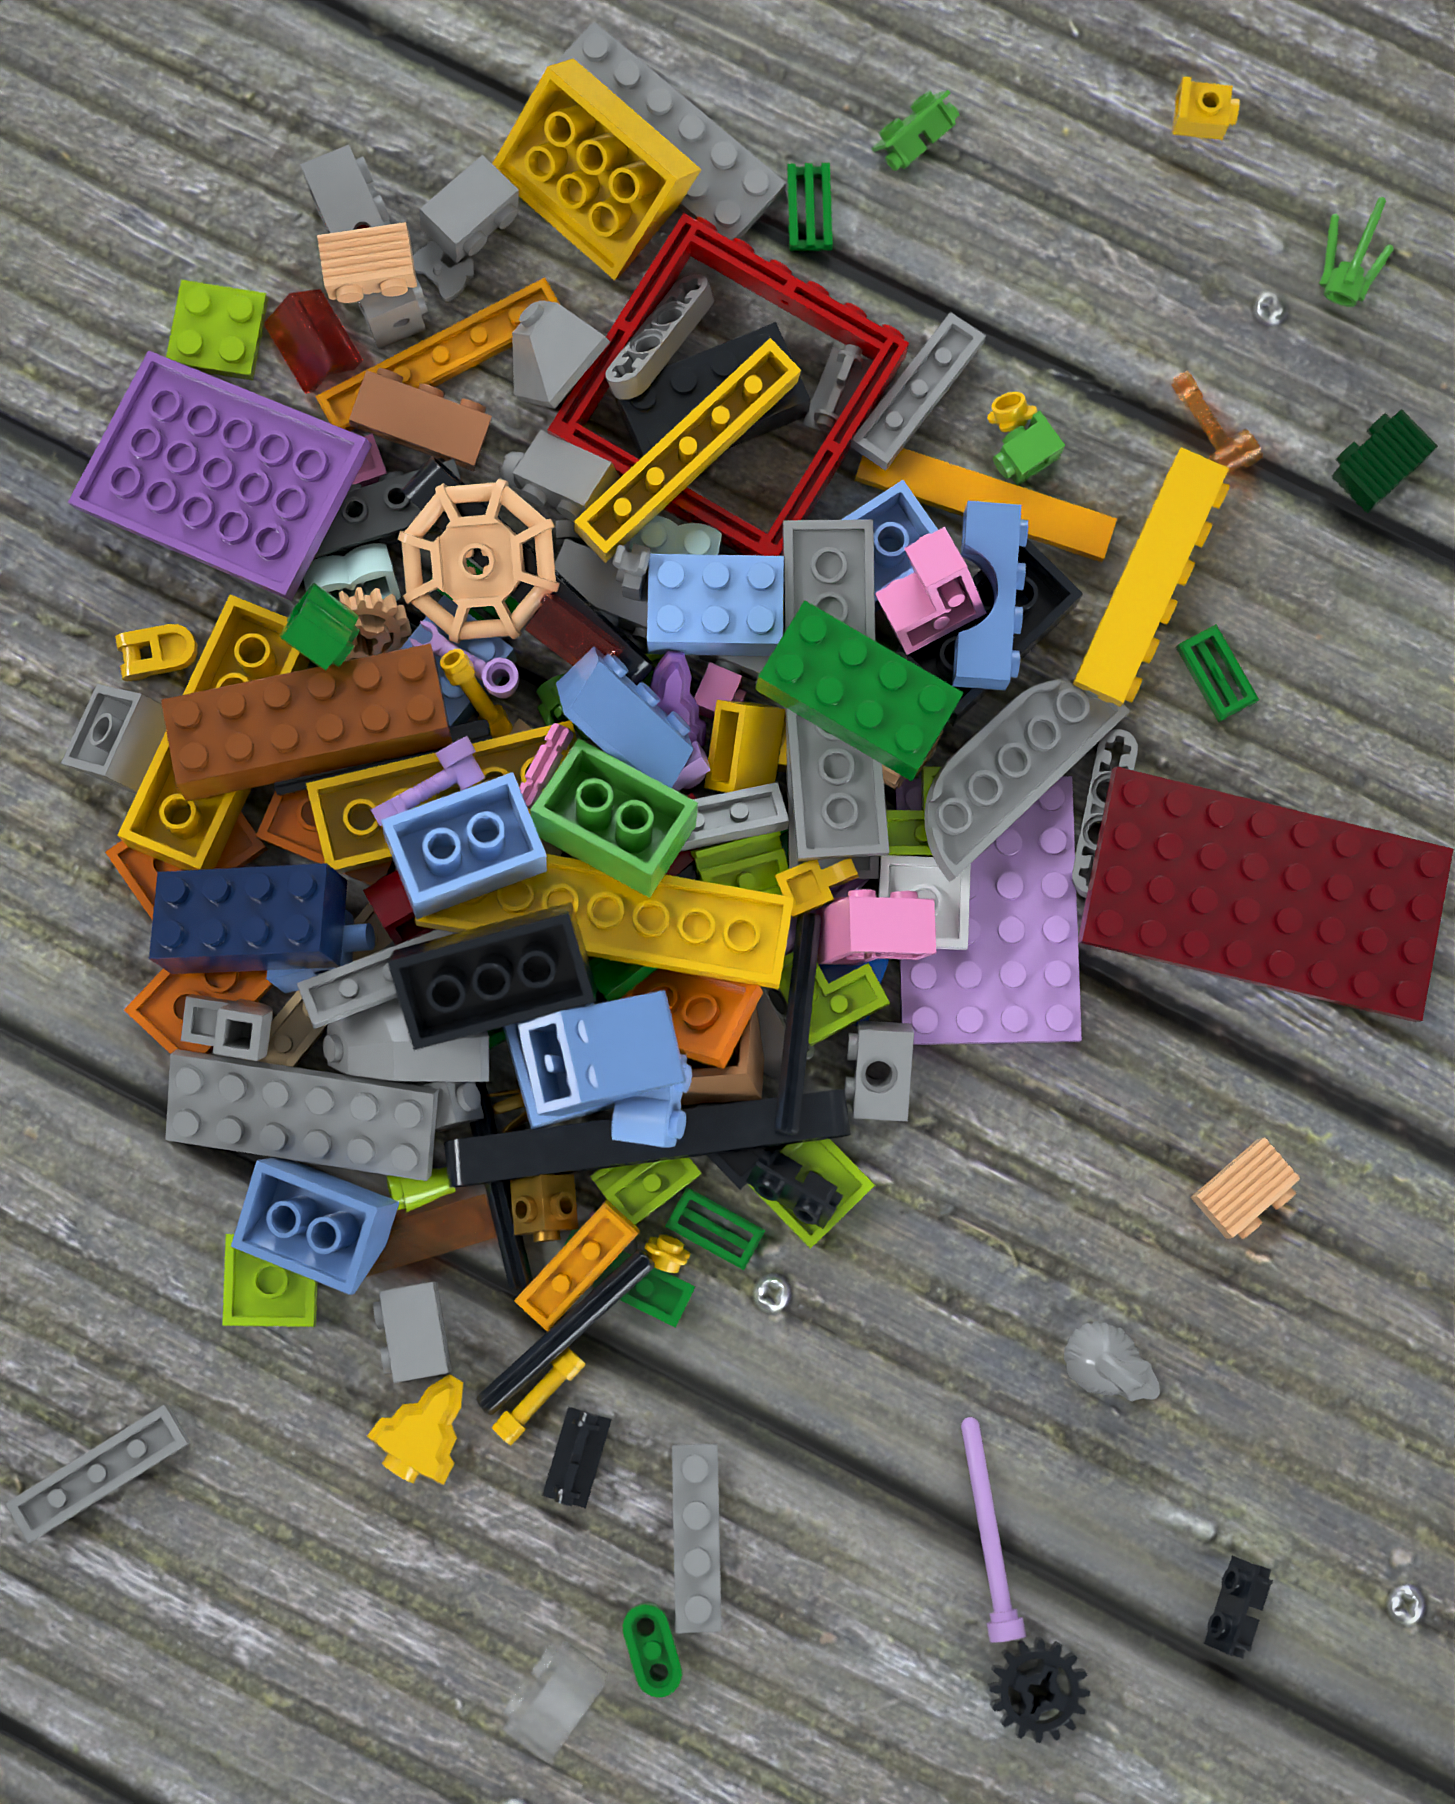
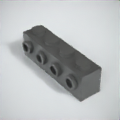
M437 458L461 480L454 459L445 461L443 458ZM419 470L404 474L402 471L390 472L381 476L378 479L379 482L364 487L360 484H352L313 560L331 555L345 556L351 550L366 544L380 543L390 546L400 543L401 541L398 540L400 531L405 532L421 512L402 491ZM434 523L426 534L441 529Z

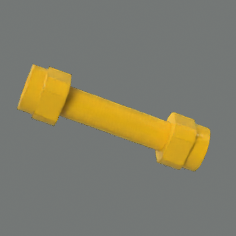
M453 649L444 654L440 660V666L451 685L460 686L478 712V720L485 719L488 721L492 739L509 735L513 725L501 705H494L474 676V666L467 654L461 649Z
M569 1347L551 1362L553 1365L551 1370L512 1412L506 1410L492 1425L491 1428L510 1446L527 1429L525 1423L566 1379L572 1381L586 1365Z

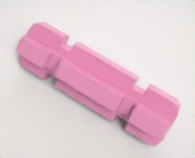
M554 723L550 727L544 739L547 741L546 744L540 746L525 775L526 782H522L519 786L528 809L533 807L542 793V788H545L551 780L563 757L561 754L562 750H567L573 738V732L560 724Z

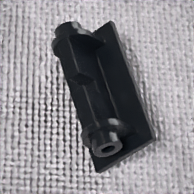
M765 1148L747 1178L746 1183L753 1186L754 1190L761 1197L770 1201H777L791 1209L794 1215L802 1222L810 1225L815 1224L824 1229L844 1196L836 1191L838 1186L812 1171L809 1172L805 1181L801 1183L795 1179L802 1168L801 1164L777 1149L773 1153Z
M568 1406L542 1496L554 1499L555 1502L563 1505H575L586 1509L612 1419Z
M1235 1556L1231 1557L1228 1569L1222 1577V1588L1214 1613L1208 1621L1205 1645L1229 1656H1236L1244 1659L1246 1651L1251 1652V1646L1260 1620L1246 1614L1249 1607L1263 1611L1270 1586L1273 1583V1580L1269 1579L1271 1569Z

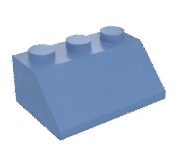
M594 646L556 683L564 715L607 754L672 788L694 750L688 735L691 728L676 712L672 711L669 715L657 705L660 702L658 696L644 682H640L638 685L634 684L626 676L629 671L618 657L611 652L605 656Z
M276 1157L257 1160L231 1247L352 1295L355 1294L385 1248L399 1201L294 1160Z

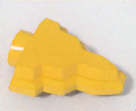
M449 1374L429 1386L418 1403L402 1404L391 1418L381 1417L367 1437L388 1453L382 1462L384 1467L410 1483H414L419 1474L441 1485L446 1483L455 1464L450 1456L457 1440L452 1423L462 1407L464 1382Z

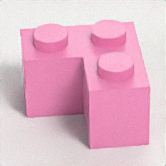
M945 527L934 533L926 534L915 543L905 547L904 549L914 573L903 579L892 581L886 588L875 593L906 655L986 614L968 567Z
M852 890L848 892V897L834 898L835 901L831 902V905L816 911V914L821 916L818 964L861 965L875 959L919 960L936 954L934 899H918V892L896 891L890 893V898L876 897L875 890Z

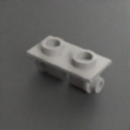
M847 344L844 350L836 347L832 348L811 401L809 412L806 414L802 426L826 435L830 433L873 362L861 357V348L852 344Z

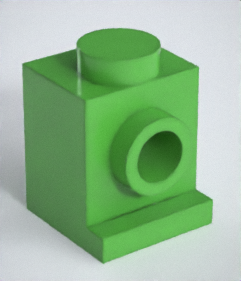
M1038 411L1032 416L1027 430L1022 425L1003 438L1002 442L1004 445L1001 451L993 456V462L1004 478L1008 479L1011 477L1015 484L1019 486L1061 457L1065 444L1042 412Z

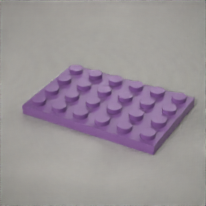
M148 351L68 503L79 511L292 601L372 444L365 437Z

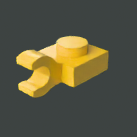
M848 858L821 870L818 860H809L776 874L775 878L783 896L794 897L791 916L796 918L802 913L810 912L835 901L830 888L848 883L859 878L852 859Z

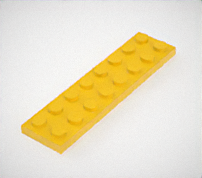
M546 854V872L415 920L416 926L458 933L572 902L588 956L779 989L794 897L664 875L649 898L579 859Z

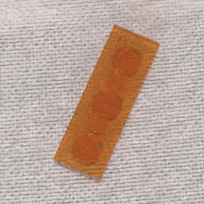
M486 1194L395 1220L385 1248L366 1277L497 1238Z

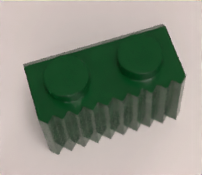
M1402 409L1392 418L1384 413L1366 431L1371 437L1364 444L1359 446L1355 441L1352 442L1335 459L1340 466L1333 473V480L1338 482L1339 486L1344 488L1345 493L1349 494L1351 499L1355 500L1357 505L1361 506L1366 513L1370 512L1430 457L1438 447Z

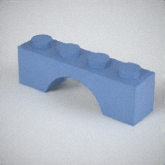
M967 501L963 515L961 556L975 563L986 574L993 590V608L981 623L958 633L954 649L952 686L1006 690L1011 677H1018L1020 651L1012 650L1013 633H1021L1023 607L1015 606L1016 590H1023L1026 572L1025 563H1018L1019 546L1026 547L1028 537V520L1021 519L1022 505Z

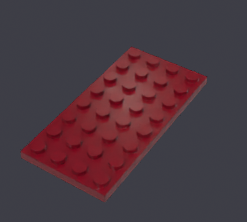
M1115 767L1111 772L1078 943L1412 1022L1423 1021L1454 849L1130 769Z

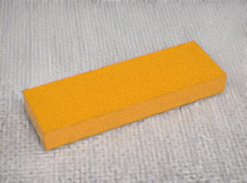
M606 1200L517 1296L514 1302L548 1332L641 1230Z

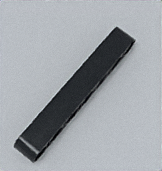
M431 456L402 491L422 511L435 495V488L443 483L446 486L466 484L441 461ZM485 502L456 504L462 517L485 515L488 508ZM445 511L435 522L442 531L447 529L446 526L450 522ZM498 515V519L501 520L505 525L509 526V525ZM525 542L522 544L525 572L538 576L536 551ZM480 548L474 549V556L471 558L482 568L489 565V557L483 556ZM555 569L556 582L560 583L558 591L551 593L533 617L579 660L594 646L605 656L609 652L613 653L627 667L629 672L626 676L634 684L638 685L654 670V663ZM521 581L511 596L521 603L534 585Z

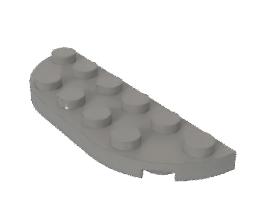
M1060 680L1048 681L1033 686L1014 698L942 765L931 783L926 799L924 816L925 831L931 853L948 881L950 882L966 869L1118 724L1130 710L1124 704L1120 707L1114 703H1107L1099 699L1095 693L1082 690L1072 685L1073 683L1060 682Z

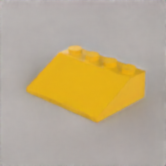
M574 58L547 66L492 163L519 189V197L613 280L620 278L680 205L702 170Z

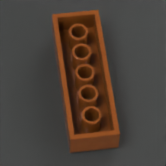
M431 643L344 661L339 667L331 664L326 671L321 667H315L161 699L175 783L186 802L293 778L444 748L453 743L437 662Z

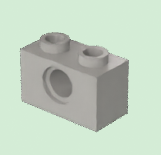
M860 1020L857 1025V1033H849L847 1060H855L854 1077L845 1078L844 1090L847 1104H852L853 1118L908 1122L914 1041L912 1024ZM875 1061H883L891 1069L885 1078L876 1080L870 1078L865 1073L867 1067Z

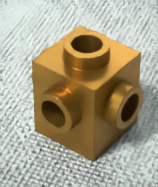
M574 1174L537 1175L510 1180L514 1235L533 1234L535 1243L561 1240L560 1232L579 1229Z

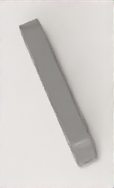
M692 274L678 280L610 364L606 371V379L616 398L630 399L642 394L715 301L714 294L708 279L704 275Z
M1122 729L1109 731L1100 740L1097 748L1072 870V882L1076 892L1085 898L1088 892L1086 878L1079 875L1080 873H1088L1092 855L1095 856L1097 845L1089 840L1088 831L1092 826L1101 824L1105 803L1098 799L1096 791L1101 784L1110 782L1112 772L1109 771L1112 753L1105 749L1113 748L1115 742L1123 743L1124 751L1130 752V754H1122L1119 767L1130 770L1135 769L1138 744L1134 736ZM1100 768H1103L1107 771L1100 772ZM1083 851H1086L1091 855L1083 856L1082 854Z

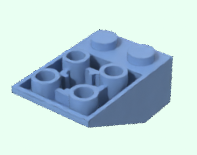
M666 991L560 1011L518 1023L538 1115L560 1117L687 1082Z

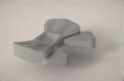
M434 241L428 242L427 246L421 248L413 255L415 273L424 274L437 285L440 297L444 302L452 301L463 292L467 278L471 279L474 277L473 260L467 258L449 269L441 261L444 251Z

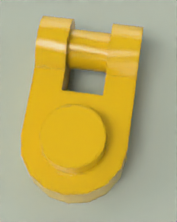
M179 624L150 627L120 633L115 636L117 650L122 651L124 664L120 666L122 680L136 681L152 675L182 670L190 666L198 654V644L195 637L186 627ZM150 645L152 658L141 660L140 649Z

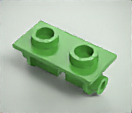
M930 90L921 95L910 105L913 113L903 121L900 118H896L878 133L882 139L871 148L873 152L885 149L888 152L885 160L894 171L900 167L905 169L912 161L927 149L918 136L921 132L932 144L956 125L955 119L959 117L958 110L953 104L947 103L945 105L943 102L951 94L950 91L946 90L933 94Z

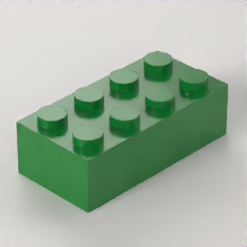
M806 600L802 603L760 672L755 688L756 691L910 781L914 779L963 695V692Z

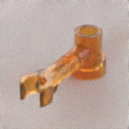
M1188 370L1173 379L1174 383L1171 386L1184 405L1189 408L1216 449V452L1209 456L1210 460L1229 468L1226 476L1243 465L1248 468L1263 458L1258 442L1246 428L1232 437H1228L1224 429L1221 428L1217 418L1214 417L1215 415L1212 414L1195 379Z

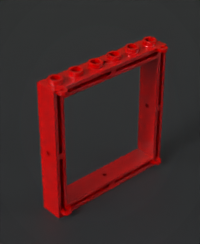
M683 213L606 335L610 343L578 380L547 431L550 435L612 462L620 478L640 460L586 429L584 426L609 388L606 379L608 367L671 289L690 257L695 258L844 345L852 344L861 348V355L873 361L768 534L688 487L664 508L665 511L686 523L705 524L722 533V544L741 555L783 556V521L807 520L850 450L851 439L871 415L905 360L909 342L904 340V335L896 328L887 324L879 326L867 319L866 313L856 305L851 303L843 305L829 297V292L821 285L813 281L805 283L792 276L791 270L783 263L773 259L768 262L755 254L754 249L743 240L738 238L730 240L719 234L717 228L708 220L702 217L693 219Z

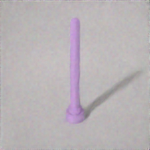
M968 1417L962 1421L961 1429L994 1612L990 1613L991 1622L987 1623L989 1640L991 1643L1016 1640L1026 1637L1023 1617H1018L1017 1609H1012L980 1426L975 1418Z

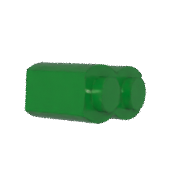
M313 583L291 611L287 624L280 634V638L326 671L332 663L339 667L354 647L352 642L360 632V629L355 626L359 615L316 583Z

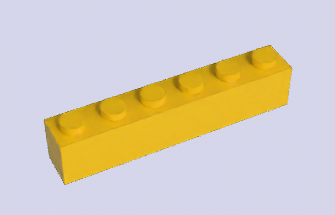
M769 338L574 521V531L606 563L615 555L618 545L624 546L789 392L798 383L801 369Z
M1181 447L1072 685L1082 690L1091 691L1098 695L1099 699L1107 703H1114L1120 707L1124 700L1130 703L1133 702L1143 680L1136 676L1142 661L1150 664L1160 643L1159 639L1153 637L1159 623L1168 624L1178 601L1171 598L1177 584L1185 586L1194 568L1195 562L1188 558L1194 545L1202 548L1213 524L1206 521L1211 507L1220 509L1230 488V485L1223 482L1229 468Z

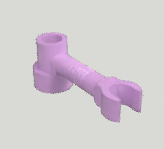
M420 621L422 628L433 634L432 640L426 644L431 643L434 655L443 657L450 650L461 649L473 663L474 676L483 681L486 690L490 694L498 698H508L515 692L519 684V674L513 662L506 658H495L487 663L448 641L438 633L436 626L431 622ZM410 638L413 647L425 645ZM499 677H507L509 679V682L504 686L494 684L495 680Z
M468 736L435 753L444 770L371 810L379 826L382 825V819L410 810L424 802V800L435 796L436 793L439 794L440 791H444L455 784H458L462 791L486 778L473 756L476 750Z

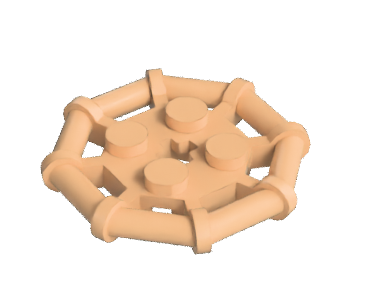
M500 478L493 483L446 486L443 483L435 488V495L405 532L400 531L398 540L402 542L406 594L403 597L406 603H412L449 635V641L457 644L461 640L506 636L515 639L521 636L522 628L551 593L558 591L560 585L559 582H556L552 540V529L555 526L551 518H544L508 487V481ZM489 501L485 515L462 517L456 504ZM503 505L529 529L519 534L514 533L509 526L498 519L501 506ZM445 511L450 520L446 526L447 529L434 542L423 538ZM533 538L535 539L538 576L525 572L522 544ZM420 548L431 552L433 579L424 584ZM476 548L481 549L483 556L489 557V565L484 566L483 573L480 575L476 574L474 567H468L466 563L467 558L474 556V549ZM521 581L534 585L511 613L505 603L506 599L516 590ZM438 588L442 592L447 593L458 605L455 616L450 614L428 594ZM494 606L500 618L467 621L469 610L472 607Z

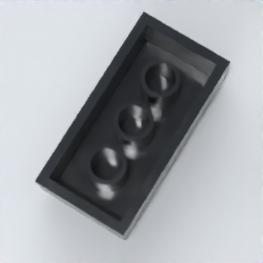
M771 323L666 366L642 394L630 399L616 398V405L639 458L641 459L769 338L793 361L777 323ZM799 376L798 383L729 448L805 418L809 412L811 399L801 377Z
M1028 539L1026 547L1019 546L1018 563H1025L1026 572L1023 590H1016L1015 606L1023 607L1021 633H1013L1012 650L1020 651V661L1077 606L1083 595ZM982 570L972 579L986 614L907 655L908 661L951 686L955 641L958 633L981 623L993 608V590L989 579ZM902 646L896 651L905 653ZM953 686L963 692V695L948 722L952 726L956 724L991 689Z
M572 902L393 950L387 961L414 1050L593 1003L597 994V986Z

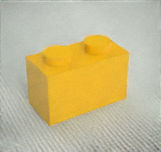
M717 699L708 757L711 770L706 773L704 788L727 793L775 783L785 709L758 703Z

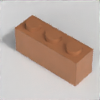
M378 368L377 374L366 370L349 418L350 427L369 434L373 433L377 437L435 458H443L445 461L454 459L457 466L474 472L492 421V416L485 414L486 407L467 399H461L460 404L444 399L445 392L427 384L420 383L418 389L403 384V377L383 368Z

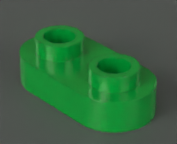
M639 1603L627 1612L623 1621L622 1630L640 1689L652 1697H666L672 1694L681 1682V1662L665 1612L655 1604ZM642 1618L651 1619L655 1624L654 1631L650 1634H642L637 1628L638 1621ZM656 1663H662L667 1667L668 1674L663 1679H655L650 1673L651 1667Z

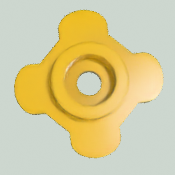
M1009 392L993 401L991 405L992 411L988 414L987 419L990 424L996 423L999 425L1001 432H1010L1019 426H1025L1028 419H1032V416L1038 411L1036 406L1027 405L1023 393Z
M663 1234L659 1235L658 1238L649 1237L648 1243L644 1246L648 1251L647 1254L655 1264L654 1267L668 1273H678L681 1265H686L687 1259L691 1255L689 1251L684 1249V1244L680 1240Z

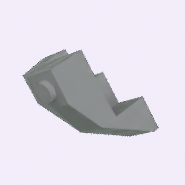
M392 941L381 951L395 946V944ZM398 997L327 1024V1036L323 1041V1051L327 1059V1065L347 1075L389 1081H489V1035L487 1031L414 1050Z

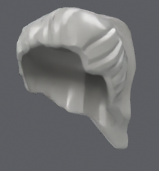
M1098 1321L1092 1324L1086 1323L1080 1329L1076 1328L1068 1339L1064 1349L1067 1373L1072 1380L1087 1392L1102 1395H1121L1129 1401L1143 1398L1152 1400L1159 1396V1382L1151 1368V1364L1139 1356V1350L1135 1347L1134 1341L1125 1334L1122 1328H1117L1107 1323L1101 1324Z

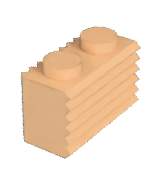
M406 222L317 235L323 281L329 299H337L341 303H353L363 299V294L370 295L381 292L384 296H399L405 294L408 291V287L415 288L417 286L410 234Z
M1264 1137L1254 1141L1226 1165L1224 1169L1194 1193L1191 1199L1226 1239L1233 1238L1237 1234L1241 1239H1244L1263 1223L1258 1216L1270 1205L1277 1210L1296 1194L1292 1186L1300 1180V1177Z

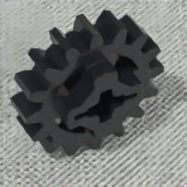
M1036 1637L1034 1648L1029 1649L1021 1639L1017 1641L1019 1653L1013 1655L1004 1649L1002 1655L1007 1661L1005 1666L992 1665L991 1670L999 1677V1682L989 1683L987 1687L990 1692L999 1694V1698L990 1703L993 1711H1006L1000 1723L1004 1728H1007L1015 1722L1017 1724L1015 1735L1018 1738L1022 1739L1030 1730L1032 1731L1034 1741L1041 1743L1043 1733L1049 1731L1057 1741L1060 1739V1726L1064 1724L1072 1731L1076 1728L1071 1719L1073 1713L1085 1715L1087 1712L1078 1701L1079 1698L1090 1696V1690L1079 1685L1078 1682L1088 1675L1083 1668L1072 1669V1666L1078 1659L1073 1652L1066 1654L1064 1657L1060 1656L1062 1645L1059 1642L1055 1641L1048 1650L1045 1649L1044 1640L1041 1637ZM1039 1659L1037 1665L1025 1671L1017 1669L1029 1660ZM1059 1667L1063 1669L1067 1677L1068 1693L1061 1690L1058 1686L1056 1679L1059 1674ZM1042 1679H1044L1043 1684L1049 1689L1046 1696L1039 1694L1033 1700L1034 1696L1028 1690V1687L1031 1683L1039 1685ZM1009 1686L1019 1692L1021 1702L1018 1706V1713L1010 1703ZM1052 1709L1059 1710L1053 1717L1039 1720L1042 1713Z

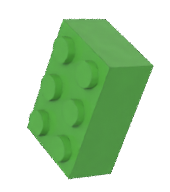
M578 738L530 809L539 838L650 898L695 829L698 802Z

